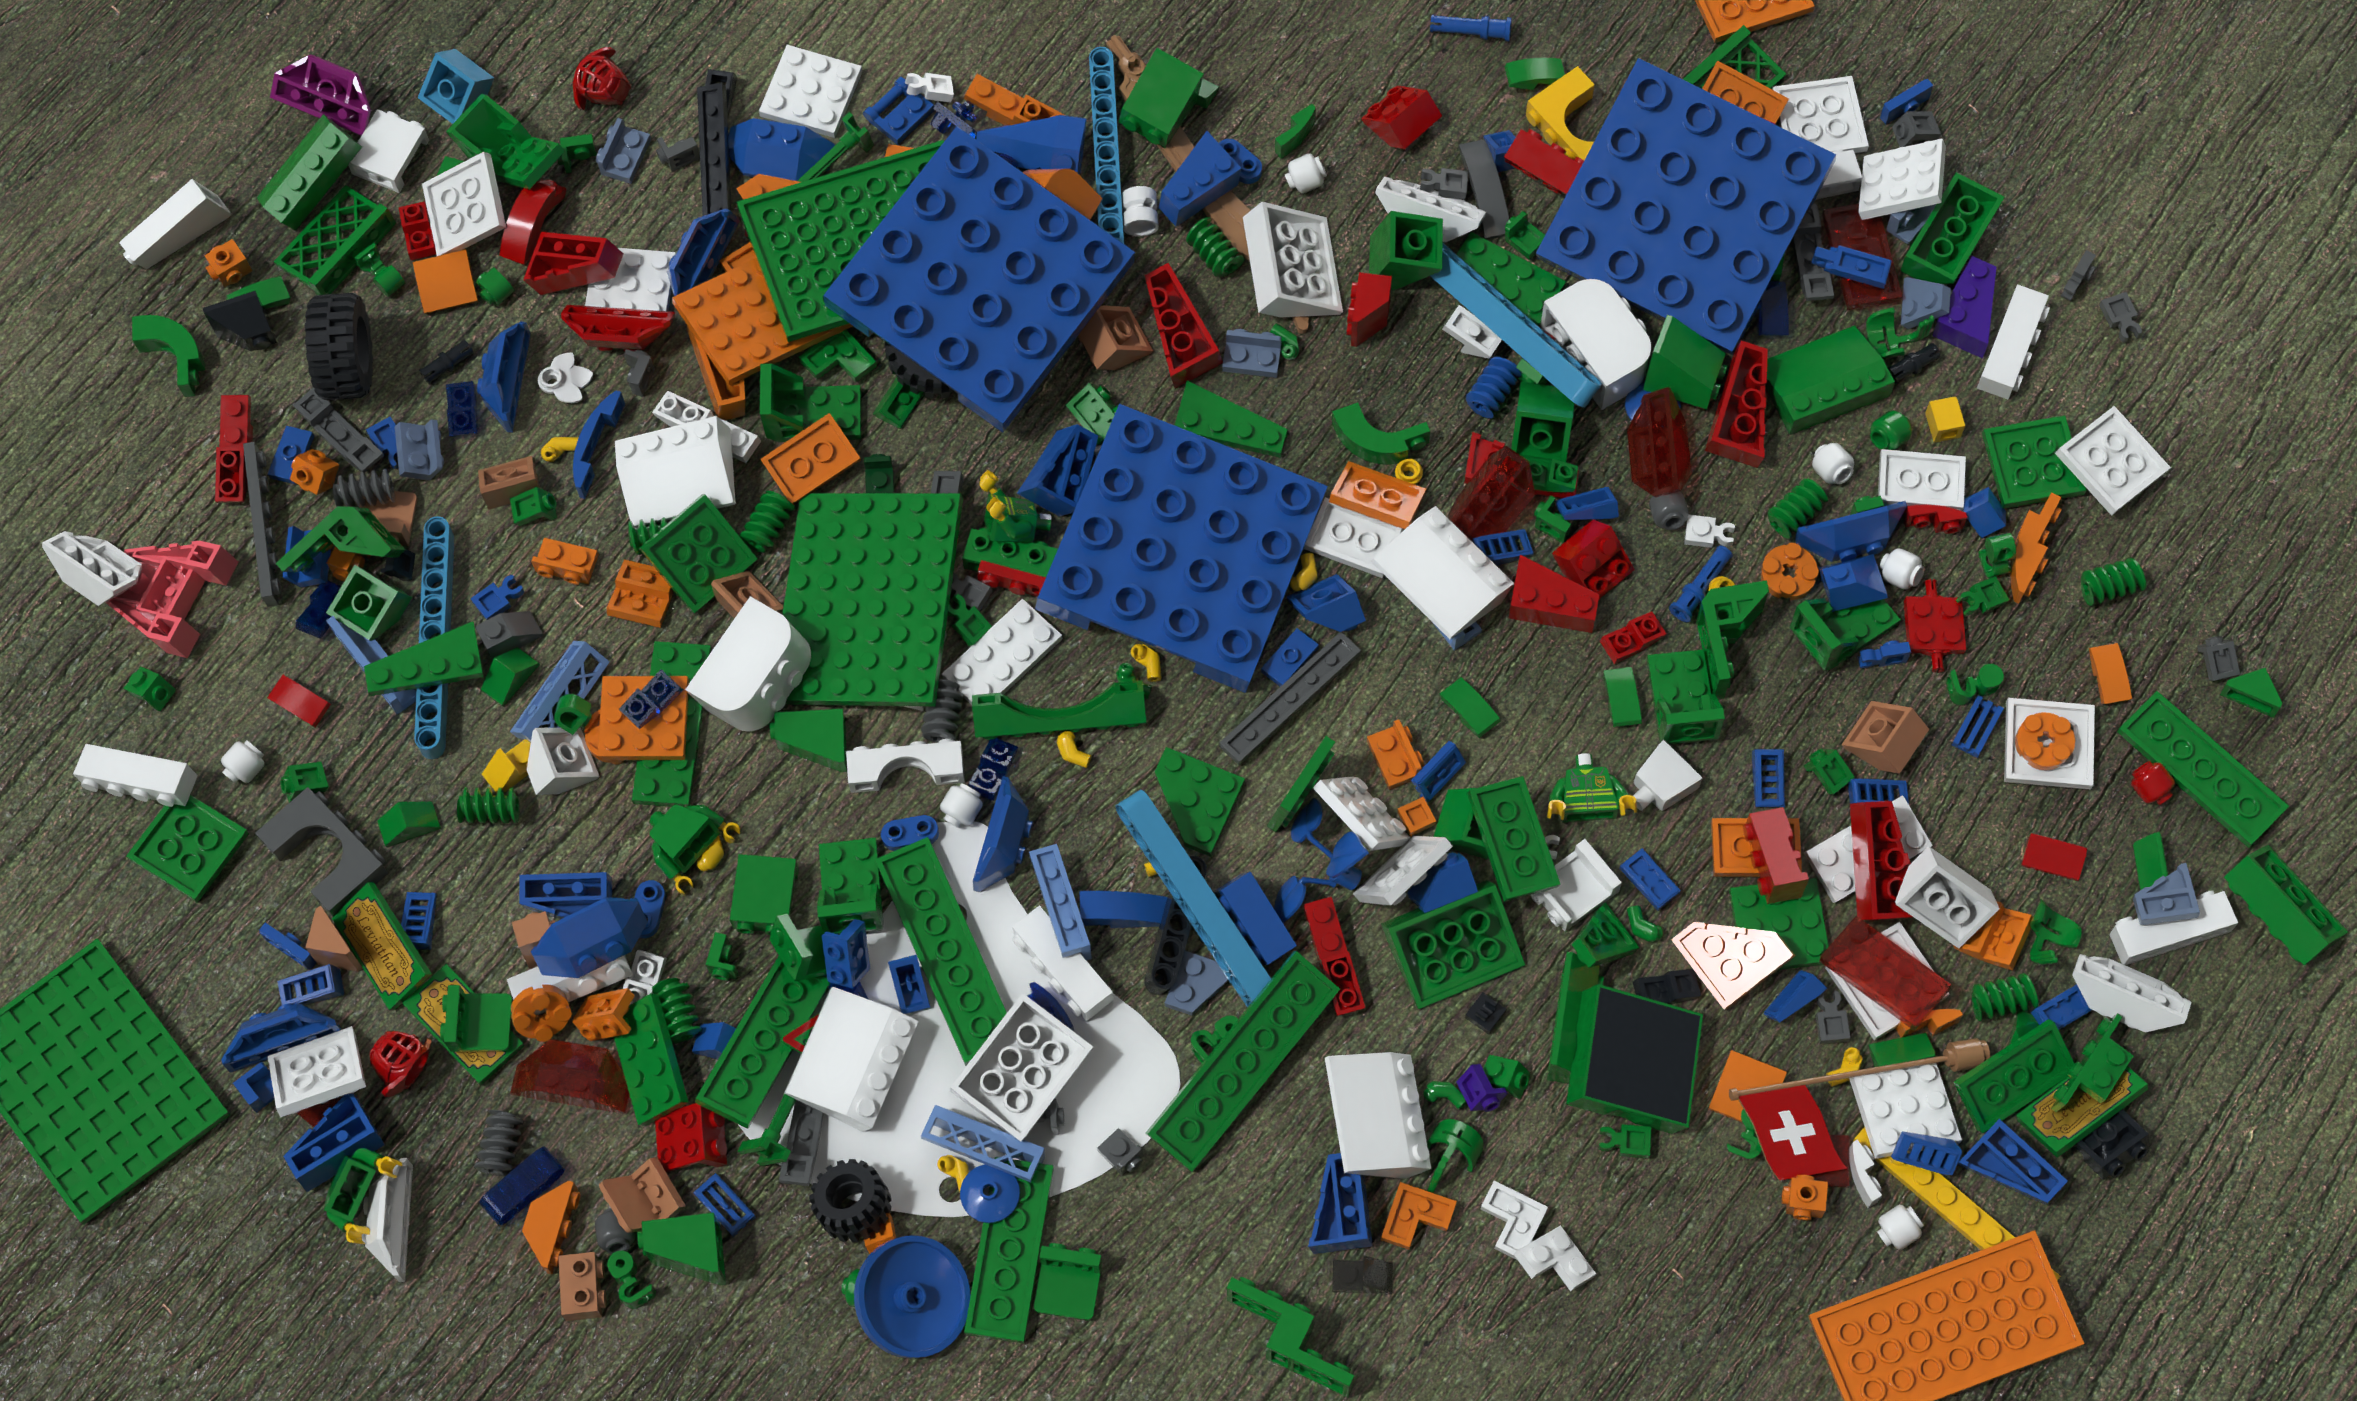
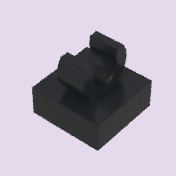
M405 549L398 557H383L386 563L385 568H381L380 572L390 577L394 576L402 581L412 580L416 554Z
M1482 992L1466 1013L1465 1018L1489 1035L1506 1013V1008Z

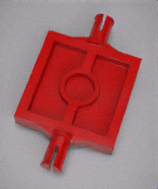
M1928 579L1924 582L1925 596H1906L1903 600L1906 639L1909 642L1911 653H1922L1931 656L1932 672L1940 673L1944 671L1943 656L1948 654H1964L1966 651L1962 601L1957 603L1956 599L1958 597L1938 596L1937 580L1933 579L1931 581V579Z

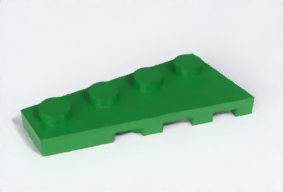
M1189 381L1186 383L1175 421V426L1225 446L1281 458L1288 430Z

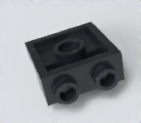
M2122 1109L2074 1146L2083 1154L2084 1162L2104 1180L2108 1176L2116 1178L2122 1174L2126 1167L2125 1164L2133 1158L2136 1161L2143 1159L2149 1151L2150 1142L2149 1134Z

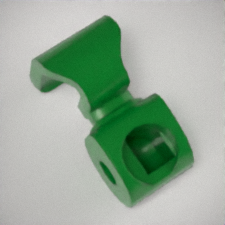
M372 243L355 257L359 269L375 276L373 282L387 297L406 284L403 277L392 265L386 267L383 264L375 243Z
M2011 533L1986 538V549H1982L1978 553L1985 576L1989 578L2011 573L2008 560L2014 559L2016 556V546ZM1986 556H1988V559L1990 563L1993 565V567L1986 562Z
M1986 664L1980 669L1976 678L1972 676L1966 678V690L1963 691L1960 687L1956 670L1953 669L1946 680L1950 699L1954 704L1961 706L1973 699L1976 690L1980 696L1992 695L1999 689L2004 674L1998 665Z
M1229 1015L1218 1020L1215 1023L1213 1034L1207 1030L1195 1031L1192 1034L1191 1051L1201 1064L1208 1055L1199 1044L1204 1042L1214 1049L1238 1020L1237 1017Z
M1743 1109L1741 1111V1121L1745 1126V1132H1742L1741 1137L1750 1143V1151L1748 1153L1730 1144H1727V1150L1741 1157L1752 1159L1758 1156L1762 1149L1758 1138L1755 1136L1754 1127Z
M616 1251L609 1257L608 1269L616 1282L622 1284L619 1288V1298L626 1307L637 1309L656 1297V1290L652 1284H649L631 1297V1291L640 1284L635 1277L637 1273L636 1262L626 1251Z

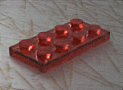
M1859 204L1824 209L1822 216L1831 247L1838 248L1840 245L1892 261L1884 289L1838 276L1847 311L1901 302L1903 296L1881 216L1862 220L1858 213Z
M1857 916L1853 918L1826 949L1819 960L1827 968L1914 1031L1951 988L1949 982Z

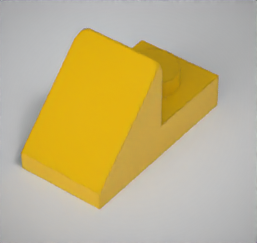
M524 739L506 754L499 748L484 769L482 776L496 793L499 787H502L505 793L510 787H513L528 776L527 764L531 743L527 739Z

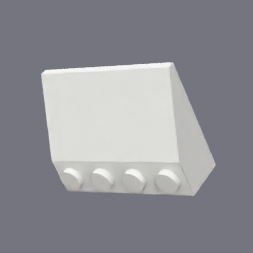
M1266 202L1259 203L1243 217L1258 313L1276 317L1340 315L1343 313L1327 217Z
M717 416L615 441L616 467L629 518L635 528H638L640 519H643L645 526L650 524L651 518H654L656 523H660L662 517H665L666 521L672 520L673 516L680 514L702 494H705L717 509L736 504L731 430Z
M1436 506L1418 517L1371 560L1449 639H1452L1500 605L1515 584Z
M831 987L784 1094L860 1131L871 1129L919 1021L888 1006Z
M1022 993L951 1085L950 1091L977 1112L1022 1142L1092 1050L1093 1046Z
M1386 1052L1325 1057L1344 1173L1407 1179L1430 1170L1429 1150L1411 1055Z

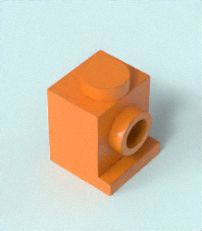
M335 546L327 564L333 573L332 575L344 582L353 566L357 565L363 568L365 557L370 559L371 555L339 551Z

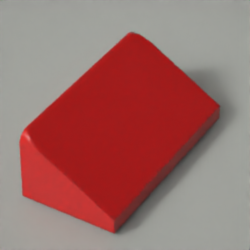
M2031 833L2026 842L2021 866L2079 881L2087 848Z

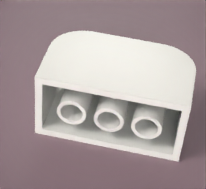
M1597 279L1582 280L1544 301L1541 328L1556 338L1555 342L1602 383L1593 396L1601 410L1627 396L1628 393L1644 381L1651 352V342L1646 333V327L1639 318L1636 319L1631 313L1627 300L1623 297L1620 298L1609 284Z
M750 596L685 690L708 712L742 731L761 729L774 718L775 712L784 707L789 694L794 687L800 684L803 674L810 664V646L806 639L782 614Z

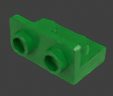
M1088 383L1066 406L1083 428L1098 435L1096 444L1099 446L1102 445L1118 405L1115 406L1110 400L1112 398L1111 393L1103 385L1097 386Z

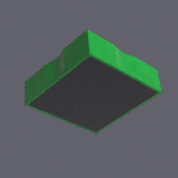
M1600 984L1582 991L1576 1031L1577 1050L1571 1066L1566 1105L1602 1115L1620 1116L1634 1124L1649 1126L1652 1129L1670 1134L1689 1128L1703 1014Z

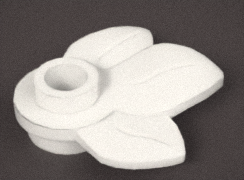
M564 353L556 356L551 366L541 371L538 377V384L543 392L554 394L561 402L577 403L582 400V394L579 389L589 384L593 378V372L584 367L575 366L573 353ZM551 379L557 380L553 384H548V381Z

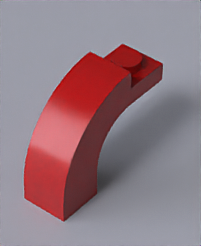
M552 180L537 181L530 189L523 188L507 219L499 256L523 265L527 263L533 255L542 224L547 214L565 198L567 188L557 185Z

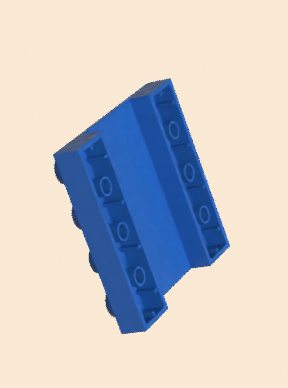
M1638 58L1536 252L1537 258L1581 281L1586 279L1601 280L1609 284L1620 298H1625L1629 305L1665 322L1667 315L1673 316L1717 348L1733 356L1735 349L1759 308L1758 303L1808 209H1811L1836 161V154Z
M956 126L823 297L826 307L868 337L875 333L956 391L960 403L1003 433L1133 265L1135 252Z
M1119 404L1038 595L1035 610L1088 630L1092 621L1195 662L1194 673L1246 693L1328 486Z

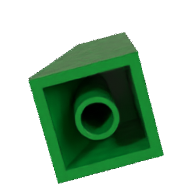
M1156 48L1122 107L1119 123L1123 124L1129 131H1135L1146 137L1152 144L1166 148L1196 104L1204 73Z
M1390 211L1370 235L1369 274L1392 276L1391 290H1396L1442 270L1443 218Z
M1667 315L1652 354L1643 390L1707 409L1710 400L1717 399L1721 384L1717 383V380L1723 382L1727 370V365H1723L1726 353L1673 316Z
M1521 382L1510 461L1519 462L1523 456L1549 464L1552 458L1566 462L1574 403L1555 386Z
M714 1212L642 1221V1231L637 1232L639 1249L643 1250V1255L649 1258L652 1265L720 1286L726 1285L722 1228Z

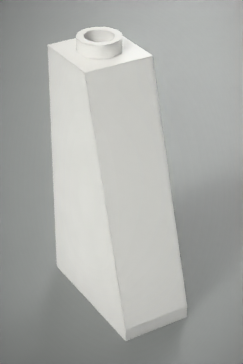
M191 179L119 243L125 250L123 253L124 257L132 265L138 264L148 269L226 220L232 214L218 195Z

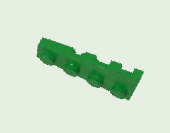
M474 621L365 665L364 671L369 696L483 677Z

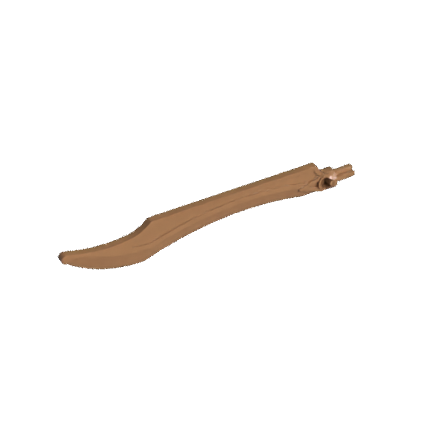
M1114 35L1111 37V40L1106 42V45L1118 60L1117 68L1124 76V81L1119 87V93L1126 102L1146 65L1138 53H1131L1120 36ZM1181 126L1166 148L1157 145L1175 172L1194 148ZM1229 191L1202 210L1207 217L1212 219V224H1216L1219 227L1218 232L1225 234L1224 240L1232 242L1230 249L1237 248L1238 253L1236 256L1242 255L1250 261L1243 217L1251 210ZM1309 316L1292 317L1297 331L1300 334L1306 333L1309 325Z

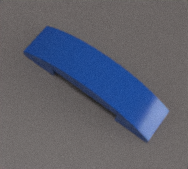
M614 391L596 407L586 421L578 438L573 459V477L579 497L582 499L586 498L595 477L589 461L605 424L616 427L625 406V401L620 391Z

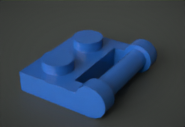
M899 77L894 82L895 86L873 107H868L863 111V116L866 120L897 145L935 111L934 105L921 94H907L906 91L909 84H905L903 77ZM901 94L906 96L884 119L879 116Z

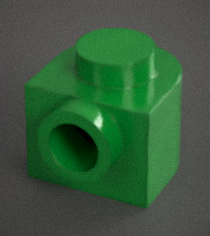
M495 267L489 272L482 273L476 281L482 290L480 292L481 297L489 305L494 303L499 306L515 292L512 285Z
M574 694L562 696L558 700L554 716L556 724L573 735L579 727L584 728L589 723L592 717V713H590L591 703Z

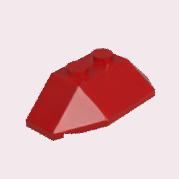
M566 305L561 312V319L588 346L597 347L598 350L609 351L613 348H621L624 351L626 349L631 351L644 350L671 325L675 318V312L580 305Z

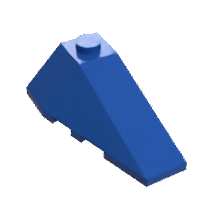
M1056 115L1025 123L1005 125L977 131L976 140L1015 167L1029 170L1071 169L1080 174L1087 118Z

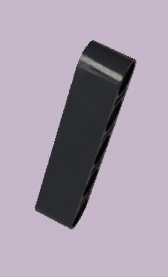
M1189 856L1205 879L1206 863L1198 856ZM1170 892L1168 893L1144 979L1146 989L1153 995L1164 994L1175 984L1192 926ZM1171 919L1180 923L1181 931H1176L1171 927ZM1163 946L1171 948L1174 954L1173 958H1168L1164 955ZM1155 973L1165 977L1166 985L1157 983Z

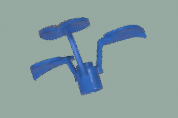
M1312 798L1309 804L1297 815L1291 828V838L1294 842L1301 843L1307 837L1310 842L1330 858L1326 871L1329 880L1302 877L1299 880L1296 876L1289 878L1279 890L1274 905V910L1283 924L1301 906L1305 898V884L1307 883L1329 885L1333 888L1336 884H1339L1348 890L1356 888L1361 880L1362 872L1353 865L1369 854L1368 850L1361 843L1359 836L1354 832H1348L1343 835L1335 845L1333 853L1314 838L1312 832L1320 825L1322 819V806L1315 798Z

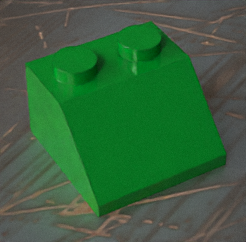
M354 565L326 613L331 617L334 616L336 620L366 639L373 641L399 621L412 597L370 570Z

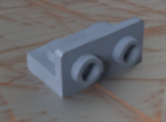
M617 118L614 126L611 125L608 129L606 144L604 148L599 149L596 162L598 163L601 175L631 184L650 144L651 136L648 133L626 127L623 119Z
M1936 204L1892 213L1886 231L1904 243L1910 244L1921 231Z
M1244 329L1227 330L1223 372L1277 378L1281 354V336H1276L1270 332H1263L1261 334L1250 333Z
M431 419L425 426L399 422L395 426L399 475L401 477L430 481L442 470L444 464L440 450L441 433L438 430L437 420Z

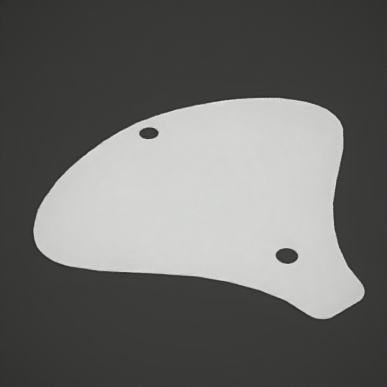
M937 822L939 836L932 844V847L957 903L967 911L966 923L1006 1012L1011 1009L1021 994L1024 993L1093 1046L1092 1050L1054 1098L1057 1100L1059 1108H1064V1126H1059V1134L1053 1135L1050 1118H1046L1045 1122L1035 1123L1023 1139L1045 1148V1159L1042 1164L1054 1166L1049 1197H1052L1093 1180L1113 1168L1097 1151V1147L1118 1128L1136 1146L1142 1147L1151 1139L1145 1133L1179 1092L1180 1072L1176 1056L1166 1040L1137 1011L1115 994H1113L1114 1000L1087 1022L1081 1015L1076 1017L1068 1008L1066 1003L1069 1001L1063 993L1057 995L1048 983L1051 979L1045 972L1040 974L1030 961L1032 956L1027 950L1021 952L1013 942L1012 938L1015 936L1012 926L1028 914L1013 894L1006 878L980 892L973 891V878L988 827L980 822H973L971 825L961 823L958 828L948 822ZM928 826L923 827L920 831H926ZM893 901L883 913V930L869 931L866 934L870 970L854 988L831 983L813 1016L820 1013L831 987L844 990L901 1012L888 962L916 955ZM919 962L930 1008L905 1014L919 1022L876 1121L871 1129L860 1131L824 1113L810 1184L818 1183L816 1177L820 1173L825 1174L827 1172L826 1167L832 1165V1167L837 1166V1161L843 1160L845 1163H848L849 1159H856L859 1163L862 1160L877 1171L887 1186L892 1199L889 1202L892 1206L891 1211L921 1216H969L962 1206L961 1199L952 1203L945 1201L940 1196V1184L951 1176L940 1171L937 1162L942 1156L952 1155L966 1162L969 1166V1171L984 1164L921 1139V1134L935 1105L1000 1131H1006L950 1091L951 1085L966 1066ZM792 1051L750 1127L747 1129L739 1125L750 1140L761 1138L764 1130L768 1129L800 1059L801 1054L797 1051ZM794 1106L782 1128L781 1138L778 1142L786 1148ZM933 1126L930 1134L943 1137L951 1132ZM957 1137L960 1145L965 1148L978 1145V1143L964 1137ZM985 1148L990 1158L994 1159L995 1157L1006 1155L992 1148ZM989 1186L986 1187L983 1192L987 1196L989 1192ZM854 1193L847 1198L858 1201L862 1193Z

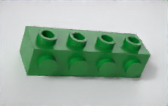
M971 528L962 560L964 569L978 572L980 562L983 560L1046 577L1058 548L1049 547L1048 544L1041 541H1034L1033 543L990 541L986 528H980L979 530Z

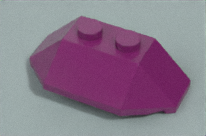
M312 54L274 73L270 98L318 118H321L324 114L338 126L362 135L368 126L371 109L358 73Z

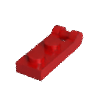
M981 560L978 568V581H982V583L992 588L998 586L1007 588L1017 595H1024L1026 593L1038 597L1046 577Z

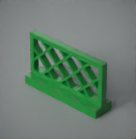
M1743 25L1683 80L1702 89L1717 61L1727 66H1736L1737 71L1740 73L1741 67L1755 68V79L1753 80L1770 89L1781 81L1786 73L1749 37L1751 32ZM1748 47L1755 54V62L1741 61V51ZM1760 68L1770 69L1776 77L1772 80H1760Z
M345 185L273 262L277 267L314 290L316 295H328L357 266L355 257L372 243L377 245L395 226L396 221L387 207L382 204H375ZM348 196L354 199L353 206L341 208V203ZM372 210L366 219L360 220L361 211ZM354 213V221L341 223V215ZM336 216V225L323 227V222L327 218ZM355 228V231L348 238L342 239L343 230ZM336 232L335 241L323 243V234ZM318 236V244L305 246V241L309 237ZM337 248L329 258H324V250ZM318 251V260L305 262L306 253ZM300 255V263L286 264L291 256ZM318 267V270L310 279L306 277V269Z

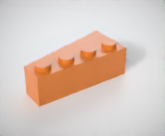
M687 326V331L716 416L724 421L744 416V379L728 386Z

